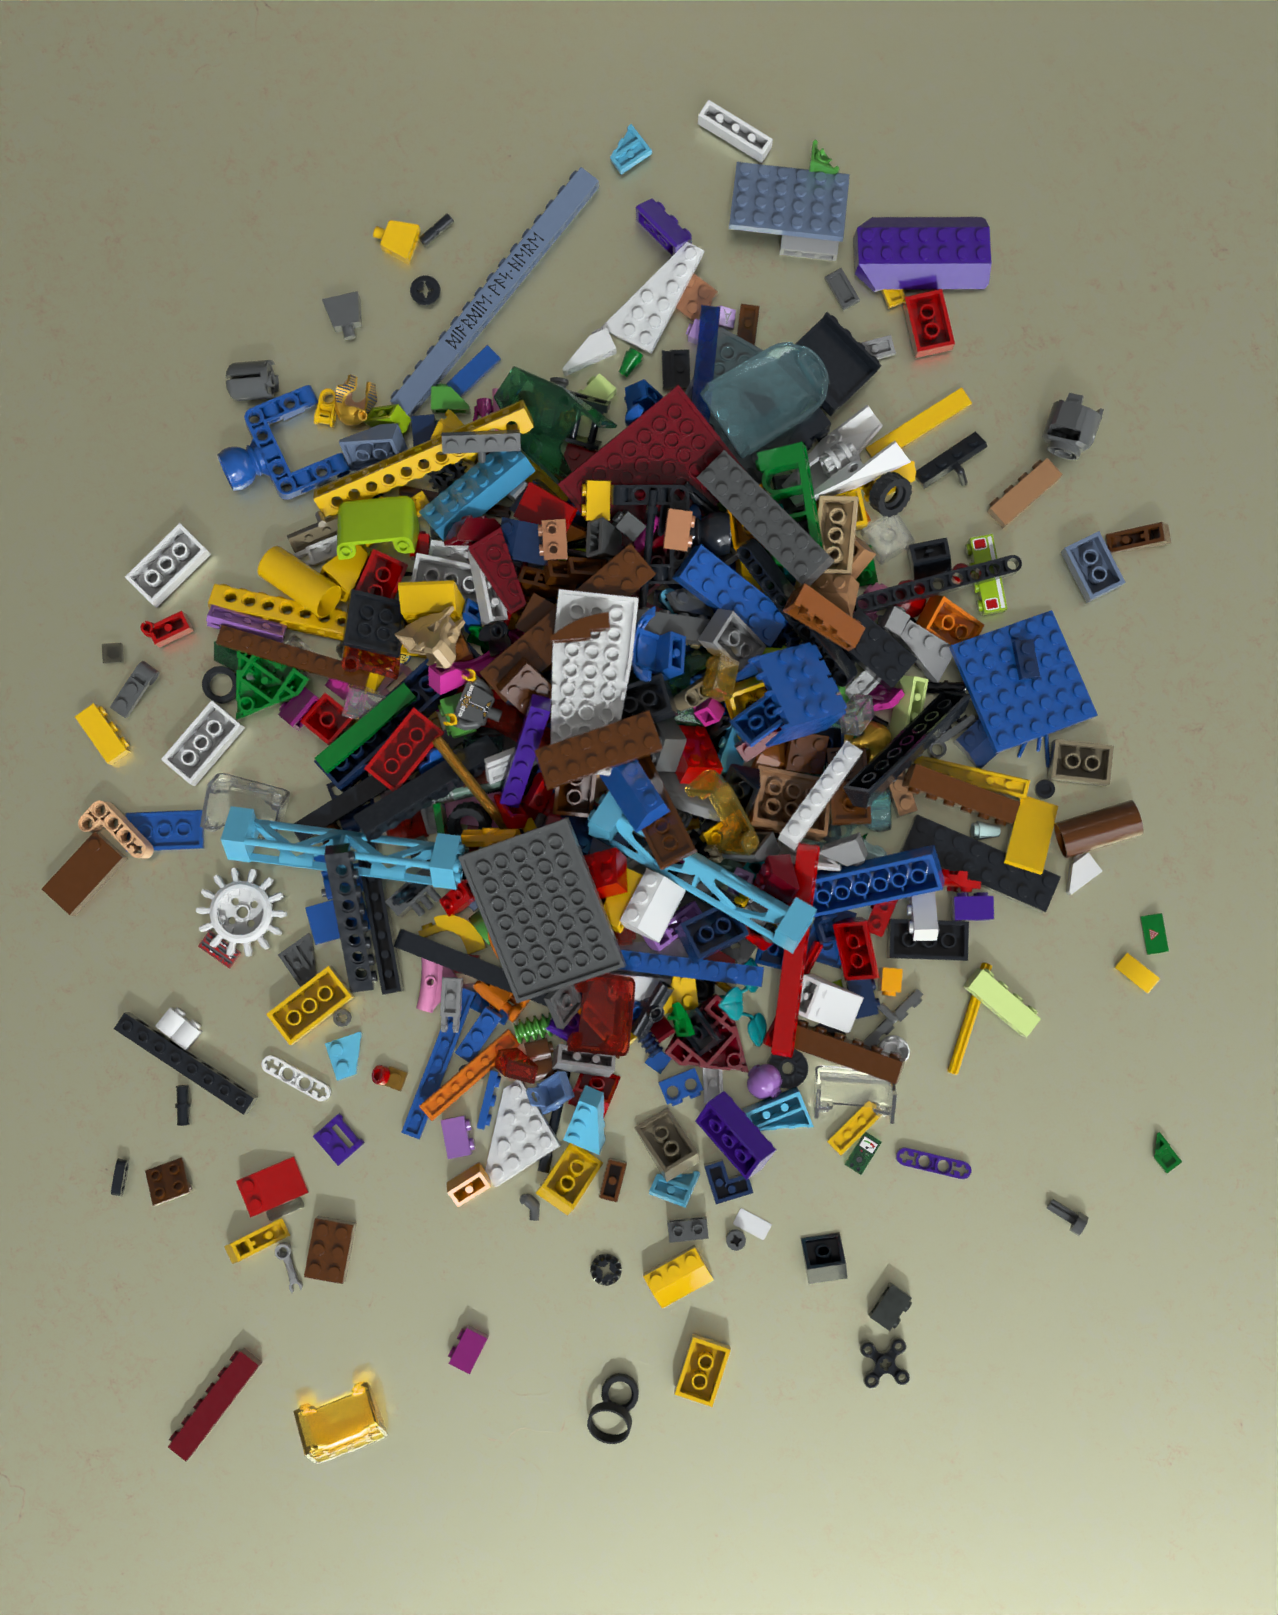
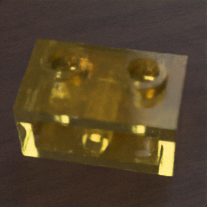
M719 653L709 657L706 663L707 669L702 683V694L722 702L731 699L733 696L739 661Z

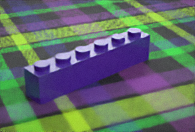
M534 694L531 696L502 786L500 804L519 808L535 760L534 750L539 747L550 714L552 699Z

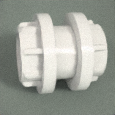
M841 441L836 444V451L833 452L830 448L824 451L820 464L828 478L832 477L854 460L861 461L860 455L852 443ZM858 466L852 467L850 472H854Z

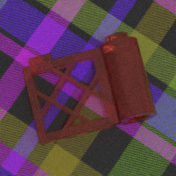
M343 646L341 666L345 671L355 672L361 669L392 679H398L401 654L399 658L373 653L374 655L372 656L368 653L369 651Z

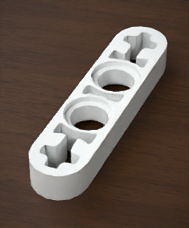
M270 1055L262 1060L261 1064L265 1072L315 1100L325 1101L330 1097L331 1089L327 1084L277 1056ZM275 1060L274 1064L278 1067L281 1063L283 1064L278 1074H276L278 1069L274 1067L268 1069L267 1061ZM285 1068L292 1069L293 1077L291 1079L284 1078L283 1070ZM303 1077L310 1080V1086L306 1089L300 1086V1080ZM314 1082L317 1083L316 1088H325L326 1096L319 1097V1092L313 1090L312 1093L309 1092L313 1088Z

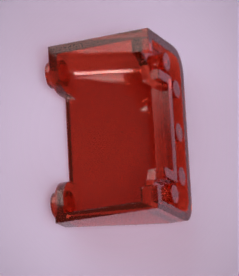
M602 974L574 984L576 991L583 993L579 1032H572L568 1037L567 1051L626 1056L630 1048L635 998L634 979L626 976Z

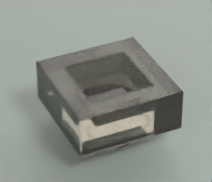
M102 644L103 663H124L123 644Z

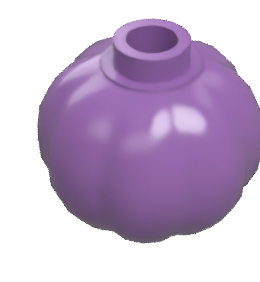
M758 1064L749 1071L747 1087L753 1096L763 1100L770 1097L775 1099L779 1096L782 1079L775 1066L770 1064H762L760 1066Z

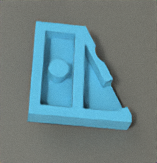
M632 124L628 126L627 133L624 138L620 139L618 147L610 156L611 162L621 175L652 154V150Z
M361 1031L325 1043L337 1081L357 1074V1063L362 1038Z
M693 1171L691 1174H680L666 1182L662 1174H656L649 1194L686 1208L700 1172Z

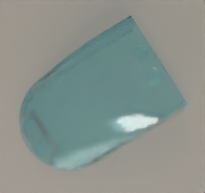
M782 342L767 348L707 383L700 395L743 459L814 413L827 396L829 377L823 361L813 350L806 346L802 347L793 344V342Z

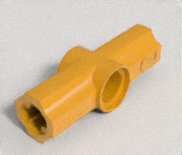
M500 828L463 830L461 840L465 847H486L521 833L519 829Z

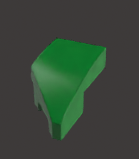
M679 1002L672 1004L673 1011L668 1015L667 1019L673 1020L677 1037L694 1035L695 1032L691 1020L683 1006Z
M1158 1132L1154 1159L1162 1170L1168 1174L1180 1165L1182 1161L1163 1135Z

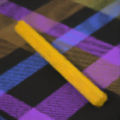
M983 962L980 969L984 970L986 968L991 971L992 965ZM971 995L947 1070L954 1075H957L981 1003L973 995Z

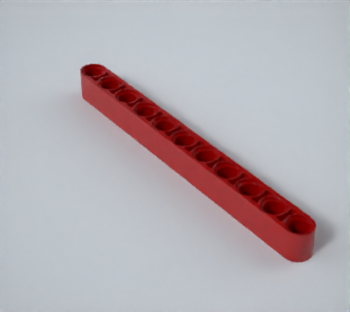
M799 843L796 854L795 873L800 889L795 898L797 897L813 907L820 846ZM810 926L794 953L784 949L771 1049L772 1055L790 1058L793 1056Z

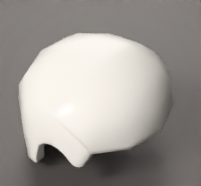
M896 1035L887 1036L880 1042L879 1047H882L884 1052L890 1053L893 1051L901 1054L902 1058L906 1060L909 1058L910 1049L908 1043L902 1037Z

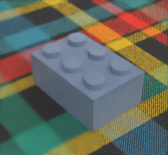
M1100 531L1065 547L1061 551L1086 603L1126 583Z

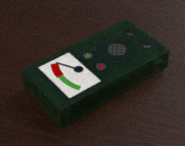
M865 1132L846 1160L845 1165L862 1175L882 1142Z

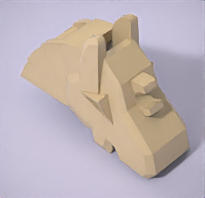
M450 606L441 613L420 617L397 632L395 636L409 653L426 655L429 660L427 662L428 666L437 663L436 666L439 668H449L456 659L455 646L461 632L460 629L465 624V621L460 619L454 623L450 618L454 607Z

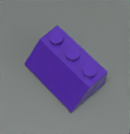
M652 198L636 206V221L671 256L686 242L692 244L691 233L686 228L682 229L678 225V220L672 214L669 216L665 212V207L659 201L656 202Z

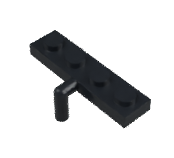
M976 431L916 470L915 480L925 489L954 469L958 475L960 485H967L968 481L961 464L987 447L986 441Z

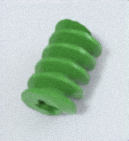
M548 1012V1018L542 1013L540 1020L534 1015L532 1022L526 1017L524 1024L521 1019H518V1024H514L518 1043L522 1044L523 1038L526 1042H530L531 1036L536 1041L538 1034L544 1039L546 1032L552 1037L553 1033L546 1030L551 1019V1013Z

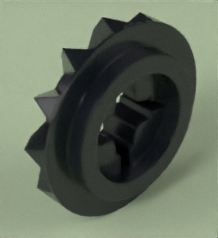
M420 276L411 284V297L419 305L428 306L434 304L440 297V285L431 276ZM424 284H426L428 290H431V292L427 293L426 298L424 294L420 292L424 290Z
M602 1254L593 1260L590 1272L593 1280L599 1285L609 1286L618 1281L621 1276L622 1267L615 1256ZM610 1262L609 1270L612 1273H607L603 1278V1271L598 1266L605 1267Z

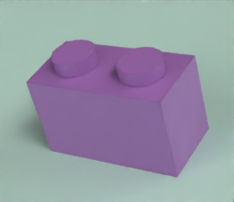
M466 1115L442 1119L441 1125L448 1159L471 1155L472 1150L475 1149L474 1139L469 1137V1130H471L470 1119H466Z

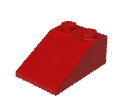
M294 1156L236 1181L250 1218L309 1193Z

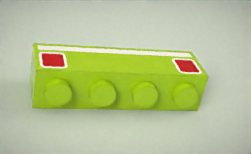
M993 534L970 538L967 542L968 544H965L967 556L970 555L971 558L969 566L998 559ZM989 566V572L997 574V569L994 566ZM971 571V574H974V578L978 579V573ZM1002 579L973 586L974 593L978 594L979 599L976 601L978 612L981 611L982 616L1003 613L1007 610Z

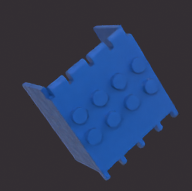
M809 642L752 657L748 660L749 664L733 677L734 682L753 676L757 680L762 679L767 689L764 695L766 698L771 697L776 707L773 713L774 715H780L784 723L781 727L782 730L766 743V747L825 731L846 714L844 709L847 708V705L842 695H836L840 691L833 677L828 678L831 673L825 661H819L822 655L817 645H812Z

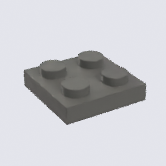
M576 984L549 992L544 998L555 1025L559 1029H564L584 1004Z

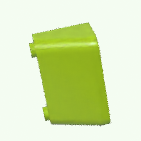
M395 496L341 503L338 509L337 522L338 559L343 560L354 557L356 545L393 541L394 547L398 552L404 554L415 553L420 526L414 501L408 496Z

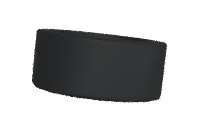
M216 666L209 669L203 676V692L216 703H229L236 698V673L224 666ZM217 674H226L232 680V689L225 696L215 695L210 689L211 679Z
M617 1373L611 1375L602 1386L603 1402H612L608 1394L611 1385L619 1381L625 1382L631 1388L632 1396L626 1404L621 1406L629 1412L638 1401L639 1389L637 1383L627 1374Z

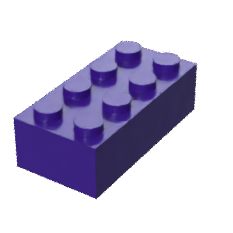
M725 1091L708 1101L695 1121L746 1180L762 1170L776 1151L773 1144L767 1140L759 1128L752 1123L746 1113L736 1105L734 1100Z

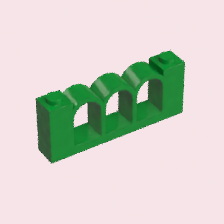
M803 442L758 452L756 467L763 474L762 484L777 503L784 498L803 494L806 511L789 515L796 522L807 520L810 537L823 549L807 447ZM799 468L801 485L780 490L771 489V480L776 474ZM771 554V558L774 560V562L777 564V566H778L780 569H781V568H785V567Z

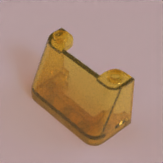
M705 770L684 788L688 797L698 796L699 799H706L708 797L724 826L717 831L721 835L720 843L715 845L719 853L750 856L759 845L758 835L732 787L718 771Z
M368 1382L355 1384L351 1390L352 1394L317 1408L307 1403L293 1411L304 1455L313 1463L326 1462L387 1437L386 1426Z

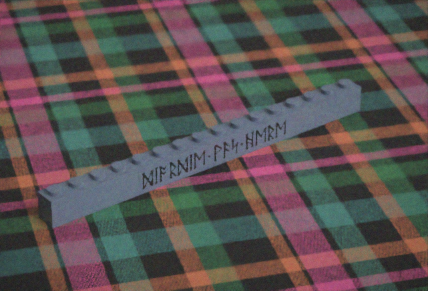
M582 167L571 174L567 185H562L558 190V196L548 202L545 212L535 218L531 229L525 230L522 235L523 239L518 244L515 243L512 246L509 256L507 258L504 257L500 261L496 272L490 273L486 279L487 283L483 288L479 287L474 294V299L464 305L461 315L459 317L456 316L450 324L451 327L441 333L438 338L439 342L428 349L427 356L423 361L420 360L416 364L412 375H407L403 380V386L393 392L390 400L392 405L398 404L410 418L418 411L431 395V386L440 384L599 188L598 179Z

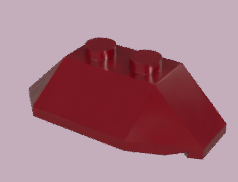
M472 515L463 516L461 521L453 524L444 539V546H471L500 528V523L495 518H487L486 516L473 518Z

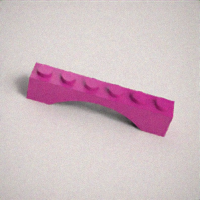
M517 628L508 632L512 644L524 634V632ZM488 651L470 661L453 662L449 668H439L436 666L437 663L428 666L429 686L440 695L467 683V680L462 678V675L466 677L470 675L466 668L474 670L477 676L482 677L479 672L500 654L490 656Z

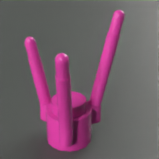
M490 398L477 399V406H474L473 421L478 419V414L482 418L490 413H494Z

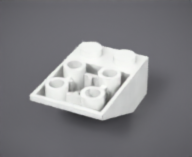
M805 974L803 977L799 1015L850 1033L864 997L815 974Z

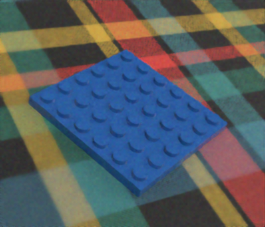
M1052 610L949 647L994 754L1098 716ZM1033 639L1040 677L1019 680L1012 643L1017 640Z

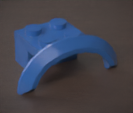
M645 379L625 387L626 396H624V400L627 405L625 415L626 426L630 425L664 397Z
M655 606L644 613L635 628L632 665L635 675L645 682L651 681V673L655 675L662 673L668 679L684 674L686 637L672 631L658 635L644 630L649 620L655 616Z

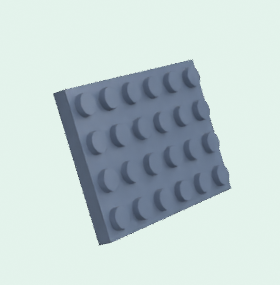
M737 162L729 229L843 242L850 174H827L824 172H809L807 169Z

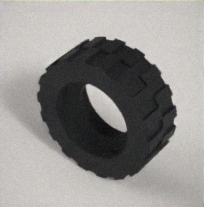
M887 472V474H883L873 484L869 493V504L885 517L895 516L910 501L912 485L900 474ZM896 486L893 497L885 502L888 492Z
M471 801L458 804L449 815L447 821V831L450 835L461 836L463 829L460 821L464 816L474 817L479 824L478 830L492 828V819L481 804Z

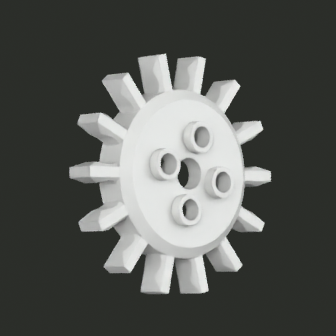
M231 868L233 882L226 885L222 877L215 875L213 878L220 887V890L214 894L210 890L202 889V895L210 898L212 902L209 908L199 907L196 908V912L202 915L210 914L211 922L203 924L199 927L200 932H207L212 928L215 929L218 934L209 944L212 947L218 946L222 939L228 940L229 945L226 949V955L233 956L237 943H243L244 953L249 957L252 956L253 952L251 942L258 940L262 948L266 950L270 948L268 941L263 936L268 930L276 935L282 934V930L279 927L273 926L272 921L273 917H286L287 912L283 910L274 911L273 902L279 901L285 896L283 893H275L272 896L268 895L266 890L274 881L271 877L265 879L258 886L254 884L257 870L251 868L247 881H240L238 869ZM234 898H238L239 903L237 905H233L232 903ZM253 901H257L258 906L256 908H253L251 906ZM241 907H245L248 910L245 918L238 916V909ZM231 917H234L236 920L234 924L229 923ZM250 920H253L255 923L253 927L248 926Z

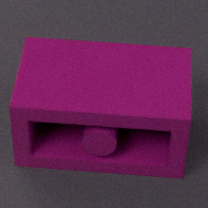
M470 1325L467 1326L466 1330L462 1328L457 1337L460 1340L458 1346H453L448 1355L451 1358L448 1364L470 1375L489 1335Z

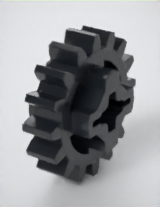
M461 459L455 464L445 465L439 471L427 473V475L432 477L428 481L429 483H434L432 488H439L438 493L440 494L452 485L457 478L459 479L465 474L464 470L467 468V466H462L464 460Z

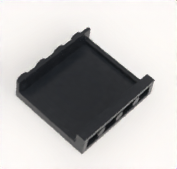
M828 312L787 352L785 351L777 361V364L830 417L869 381L882 366L875 356L870 355L866 351L865 346L857 342L852 337L851 332L843 328L838 323L837 318Z

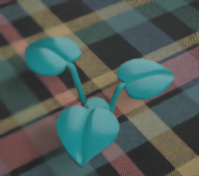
M751 957L748 959L746 963L743 964L750 966H758L757 963H755V960ZM744 985L743 989L733 987L726 995H719L722 1000L718 1006L732 1020H739L742 1015L750 1018L747 1026L749 1036L757 1047H761L767 1031L766 1020L761 1013H756L753 1016L743 1012L742 993L747 992L748 989L754 993L758 987Z

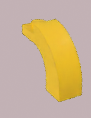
M459 916L434 917L436 925H433L431 922L421 926L422 930L418 931L419 936L424 938L443 931L454 932L462 939L469 955L487 948L485 940L472 923Z

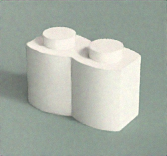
M170 1007L155 1026L181 1048L188 1050L203 1032L199 1029L201 1025L193 1019L189 1021L185 1018L186 1013L180 1008L176 1007L174 1009Z

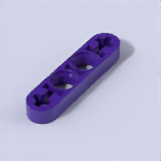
M902 1147L896 1152V1160L903 1166L958 1179H966L971 1175V1166L961 1160ZM907 1151L909 1156L914 1157V1153H917L915 1165L912 1164L913 1160L910 1159L902 1162L903 1159L900 1157V1154H904ZM923 1155L929 1158V1164L925 1167L920 1166L918 1162L919 1158ZM941 1160L948 1162V1169L945 1171L938 1169V1162ZM952 1162H956L954 1164L955 1167L961 1168L964 1165L967 1173L960 1175L959 1171L953 1170V1174H951Z

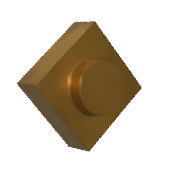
M389 1066L390 1078L384 1086L402 1091L408 1072Z

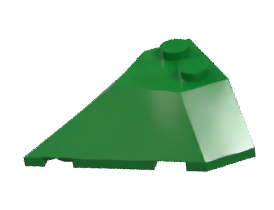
M237 651L236 720L298 696L310 678L303 670Z

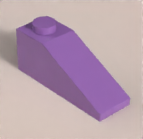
M692 901L675 911L659 943L645 936L642 937L650 949L661 951L678 938L675 928L679 924L702 912L696 902Z

